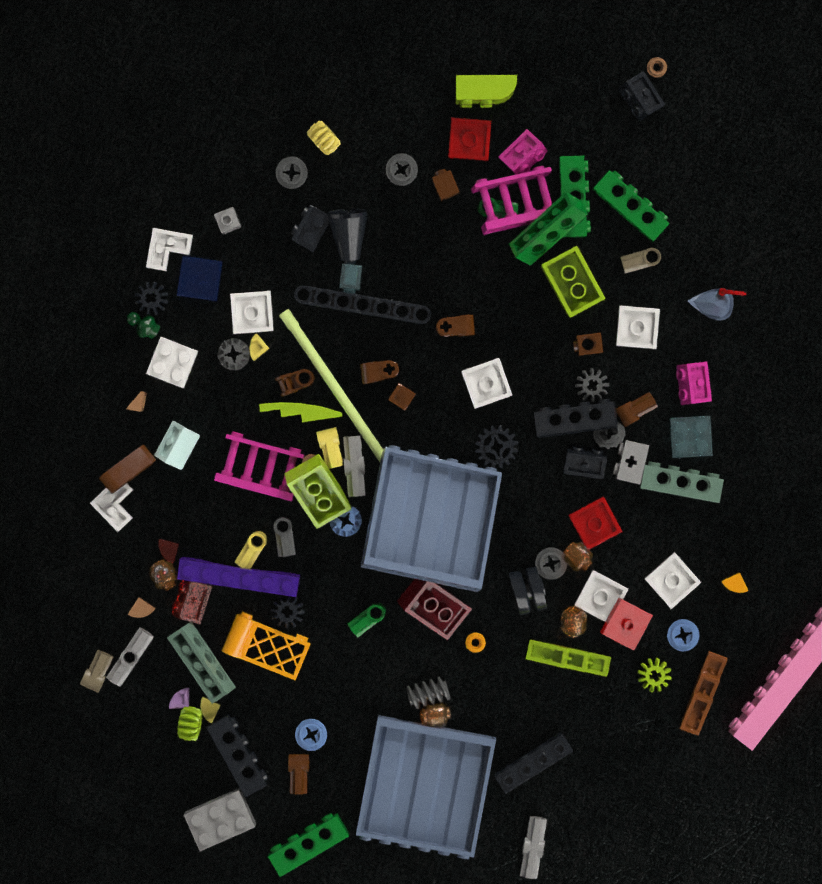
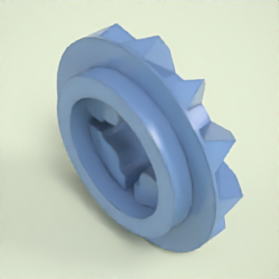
M351 506L350 511L339 517H345L350 513L349 521L354 525L346 524L342 529V521L338 517L330 521V526L336 534L347 537L359 530L362 521L361 515L353 506Z
M679 619L669 627L667 639L674 649L688 651L698 643L699 630L693 622ZM680 627H682L684 632H691V634L686 636V643H684L682 638H675V636L680 634Z
M307 719L298 725L295 738L301 748L314 751L325 744L327 731L319 720ZM307 727L311 731L319 730L315 734L316 742L312 738H306L304 740V738L308 734Z

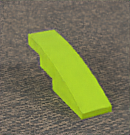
M279 402L259 404L260 412L280 410L281 417L301 415L302 422L343 417L342 412L303 403Z
M536 640L529 641L526 655L527 660L605 677L608 675L611 661L610 656Z

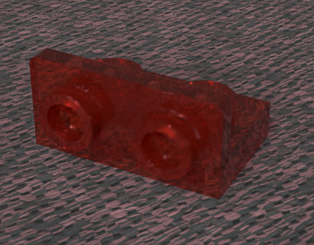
M183 580L178 588L177 600L172 606V615L182 620L200 624L212 586L205 583Z

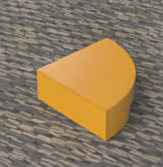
M740 573L721 581L727 589L733 592L743 593L748 591Z

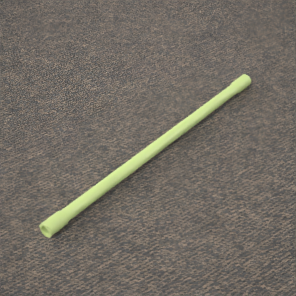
M287 309L279 315L297 339L380 462L383 451L382 447L304 334L296 318Z

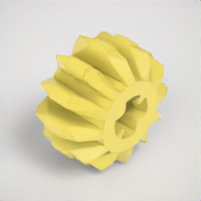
M322 121L314 123L307 131L309 138L326 155L334 152L340 145V140Z

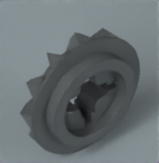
M396 154L387 162V177L395 185L404 186L410 184L417 176L418 167L416 161L407 154ZM397 162L402 167L409 164L405 170L407 177L402 173L394 175L398 171Z
M297 157L284 158L277 165L276 178L283 187L289 189L299 188L307 179V167ZM293 164L294 171L300 174L294 175L291 181L290 176L283 172L290 171Z
M228 339L219 347L218 359L221 365L229 370H239L249 361V348L240 339ZM232 346L236 352H242V354L236 356L235 363L232 357L225 356V354L231 352Z
M618 422V428H611L613 435L609 440L606 435L609 434L610 429L594 431L595 443L601 448L606 447L608 450L610 447L617 448L619 443H623V439L626 436L624 426Z
M545 548L539 552L535 560V566L542 577L557 579L566 571L567 559L559 549ZM548 555L552 560H559V562L554 564V572L550 566L543 567L548 562Z

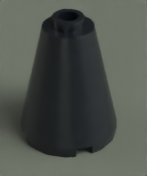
M344 209L329 211L327 217L339 259L344 261V264H355L356 260L360 259L367 210L351 209L345 211Z

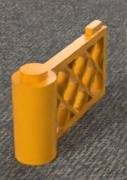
M241 612V615L236 614L222 652L296 680L311 644L307 642L308 638L300 634L294 637L252 619L253 616L246 612ZM257 627L266 630L268 637L257 641L254 635ZM282 636L286 641V645L276 649L272 638ZM270 640L274 650L262 654L259 644ZM296 643L304 645L303 652L294 656L290 646ZM256 645L260 656L255 658L246 656L248 648ZM288 647L292 657L281 662L277 651ZM275 653L279 663L270 666L266 663L264 657ZM294 660L296 665L294 673L285 672L282 664Z

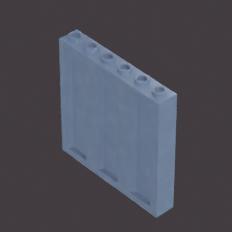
M397 446L385 447L381 455L361 567L474 592L480 591L484 579L502 473L497 472V469L492 467H485L483 469L474 463H466L465 465L458 463L456 459L448 458L443 460L433 454L424 456L415 450H408L406 452L400 450V447Z
M378 715L356 835L360 836L359 839L371 841V838L379 839V843L382 844L399 843V846L403 848L416 846L418 850L430 852V849L437 850L438 854L446 856L453 853L458 854L457 857L462 859L474 857L496 737Z

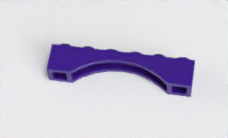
M182 557L179 562L177 579L296 597L300 574L240 568L201 559Z

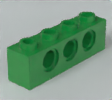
M560 156V197L565 192L569 194L571 192H578L586 212H590V202L586 200V192H589V180H585V173L588 172V160H584V156ZM577 172L580 176L579 181L572 182L569 179V173ZM585 216L562 238L586 237L587 232L591 231L590 220H586Z
M609 170L593 188V191L649 241L653 242L669 225L668 217L660 210L656 212L652 208L653 204L644 197L642 199L637 195L638 190L631 184L627 186L622 182L623 177L618 172L614 171L612 173ZM613 187H620L623 192L622 196L615 197L612 194ZM628 200H635L637 202L636 210L628 209ZM644 213L651 214V223L646 224L643 222L642 215Z
M567 192L558 198L509 243L515 257L530 266L588 215L581 200Z
M329 813L321 819L323 822L318 825L313 823L304 829L305 832L301 835L296 833L287 839L288 842L281 846L279 843L270 849L271 852L268 858L280 877L349 837V832L338 813L334 815ZM326 828L330 831L331 835L324 838L320 835L319 831ZM304 839H311L313 846L306 848L303 846L302 841ZM293 849L296 852V856L289 858L286 856L285 851Z

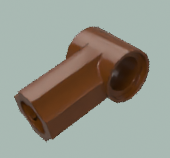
M648 392L638 399L618 407L616 413L624 427L658 406L651 393Z
M289 754L290 794H307L309 754Z

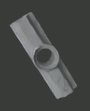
M360 436L343 437L345 451L344 470L345 476H347L348 497L365 496L364 456L362 457Z
M139 627L106 678L121 687L154 636ZM127 652H132L135 655L134 662L126 660L125 654Z
M530 816L527 836L524 838L522 849L523 859L520 876L537 879L540 858L543 856L545 844L544 834L547 823L545 818Z

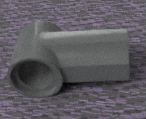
M286 516L278 517L274 523L278 557L296 555L292 522ZM286 521L289 528L286 531L279 530L277 527L278 522Z

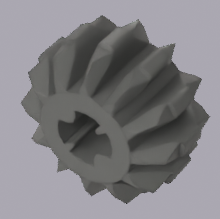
M593 368L589 371L590 376H588L585 370L582 371L585 378L577 376V380L582 382V384H575L576 388L582 387V390L578 391L577 394L585 393L584 401L587 400L589 395L591 402L595 401L594 395H596L598 400H602V396L599 393L601 392L605 395L608 393L602 389V387H609V383H602L603 380L607 379V376L599 378L601 370H598L596 375H594ZM589 380L597 382L595 391L587 388Z

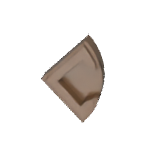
M139 597L128 615L141 618L148 616L156 608Z

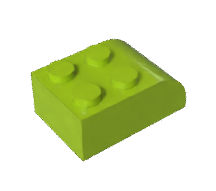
M456 75V104H460V108H471L472 104H480L481 108H491L493 104L504 103L511 98L515 91L517 75Z
M577 246L541 265L545 276L569 318L605 299Z
M319 454L284 473L288 487L316 529L351 510L345 493Z

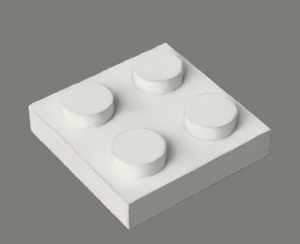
M271 291L230 294L233 334L274 331Z
M619 306L616 346L656 349L660 309Z
M160 337L146 374L184 388L198 351Z
M499 358L461 371L475 409L512 396Z
M675 552L644 578L671 609L701 583Z
M592 570L574 605L606 622L618 598L623 599L628 588Z

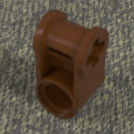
M460 315L442 318L436 325V331L442 337L475 335L473 315ZM444 322L451 326L447 333L444 332V329H440Z
M391 360L360 364L363 384L391 379L399 373L398 364ZM387 364H390L392 367H395V370L392 371V375H389L388 372L384 371V369L388 367Z
M302 369L275 378L282 392L280 394L281 397L309 387L315 380L313 372L308 369ZM304 372L310 376V381L307 384H303L300 381V375Z

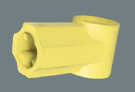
M336 427L316 432L327 467L331 469L343 466Z
M256 531L249 536L235 560L238 566L251 569L267 543L266 534ZM253 537H261L262 545L256 546L253 544Z

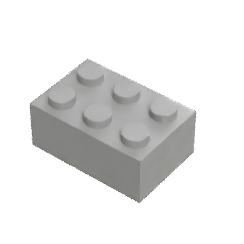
M240 788L184 813L199 851L256 826L255 819Z

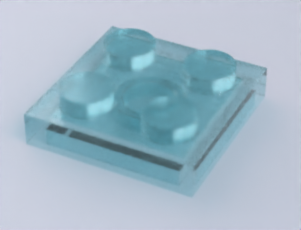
M710 416L670 418L672 458L713 456Z

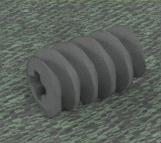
M437 677V683L429 679L428 686L422 681L421 688L415 683L414 690L406 686L411 707L414 704L417 709L420 708V702L427 707L428 700L432 705L435 704V698L439 702H443V696L450 700L446 680L442 681L440 677Z

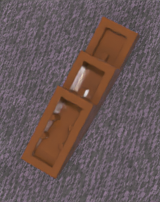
M708 651L680 725L681 730L699 735L713 702L721 674L727 663V657Z

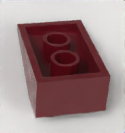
M418 579L412 581L397 601L404 611L446 640L451 637L472 610L471 607L441 584Z

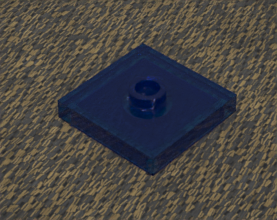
M183 256L177 296L217 301L223 262Z

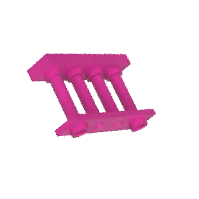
M544 166L533 168V171L490 181H487V179L476 181V184L471 188V192L480 191L487 215V220L481 227L483 235L529 225L552 205L545 177L552 171L551 167L544 168ZM537 179L544 202V207L541 210L536 211L533 208L526 184L528 180ZM518 183L525 207L523 214L517 215L516 212L514 213L507 185ZM499 187L507 214L505 218L498 219V217H495L488 189Z
M233 431L231 435L226 434V438L232 440L224 470L221 473H216L214 481L293 501L294 494L290 492L291 490L286 483L285 475L282 486L280 485L279 489L271 487L272 483L270 481L278 452L290 455L286 473L295 468L297 457L304 459L305 455L301 454V450L293 447L286 450L243 438L244 434ZM239 442L250 444L251 448L244 474L240 478L233 477L232 468ZM261 447L270 450L263 480H260V483L252 482L253 478H251L258 449Z

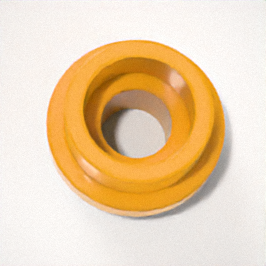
M480 633L468 635L466 647L469 651L478 653L484 649L486 642L483 635ZM473 639L479 640L478 646L472 645Z

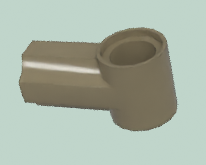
M649 248L620 258L626 274L657 265L661 260V254L656 248ZM652 251L657 254L656 262L650 263L647 261L646 255L648 252Z
M97 650L80 685L98 693L105 681V674L109 669L113 656L104 651Z

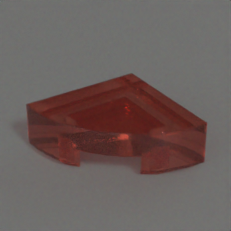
M159 539L161 554L167 561L174 563L179 544Z

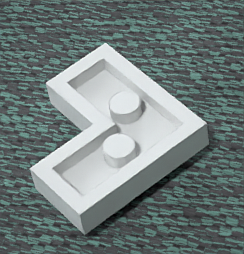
M153 228L146 268L167 271L170 252L190 255L193 235Z
M128 483L113 494L105 488L90 503L117 532L133 518L119 504L133 489Z

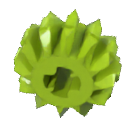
M649 658L648 666L645 663H641L645 670H638L637 672L640 675H644L639 677L638 681H645L642 685L644 689L650 685V692L654 691L655 686L660 692L661 684L665 687L668 686L664 680H671L672 678L669 675H665L671 672V669H664L667 665L665 661L659 665V658L655 659L654 664ZM653 670L660 674L659 676L657 675L658 679L656 680L649 676L650 674L652 675L651 671Z
M189 706L181 710L177 733L179 738L187 741L197 740L203 719L201 709Z

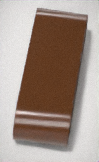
M142 445L106 471L99 479L108 491L113 494L151 466L156 459L146 446Z

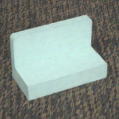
M172 421L154 456L182 470L200 435Z

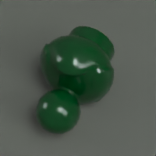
M131 312L127 316L128 324L132 326L137 325V335L139 337L153 339L157 335L160 325L156 324L153 316L148 315L141 319L140 315L136 312Z

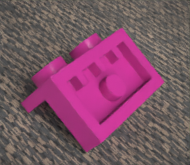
M526 129L499 156V159L517 175L529 172L536 162L544 158L547 150L543 143Z
M707 362L677 365L676 377L679 383L681 405L712 401Z

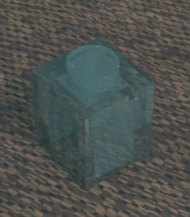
M342 264L339 288L344 289L343 292L355 294L356 290L360 291L362 266Z

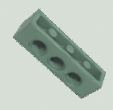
M650 461L648 465L644 466L639 488L720 503L724 479H719V474L708 473L707 476L699 475L700 471L688 469V472H681L680 467L668 465V469L660 468L661 463ZM661 472L667 475V481L663 484L657 481V475ZM680 476H684L687 480L684 487H678L676 483L677 478ZM699 480L706 482V488L703 491H699L696 488V483Z
M192 622L167 637L212 704L236 688Z

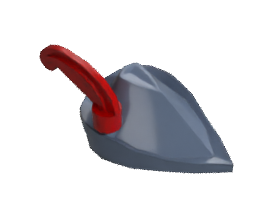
M725 288L711 289L691 298L688 302L708 318L725 320L730 317L733 310L732 295L744 296L746 293Z

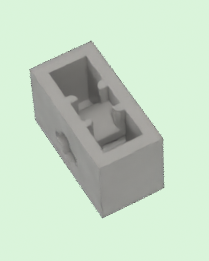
M628 440L620 443L618 455H621L620 461L615 463L613 474L616 475L615 479L640 484L649 445ZM633 456L632 460L635 461V465L631 464L629 468L625 460Z

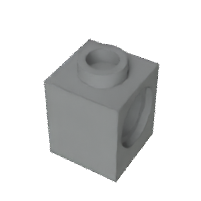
M233 207L214 214L223 235L241 228Z

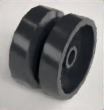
M536 566L526 568V582H524L521 572L509 573L520 616L531 612L529 600H533L537 611L547 609L542 578L539 577Z

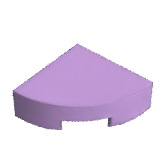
M189 688L181 689L174 694L170 701L169 709L189 707Z

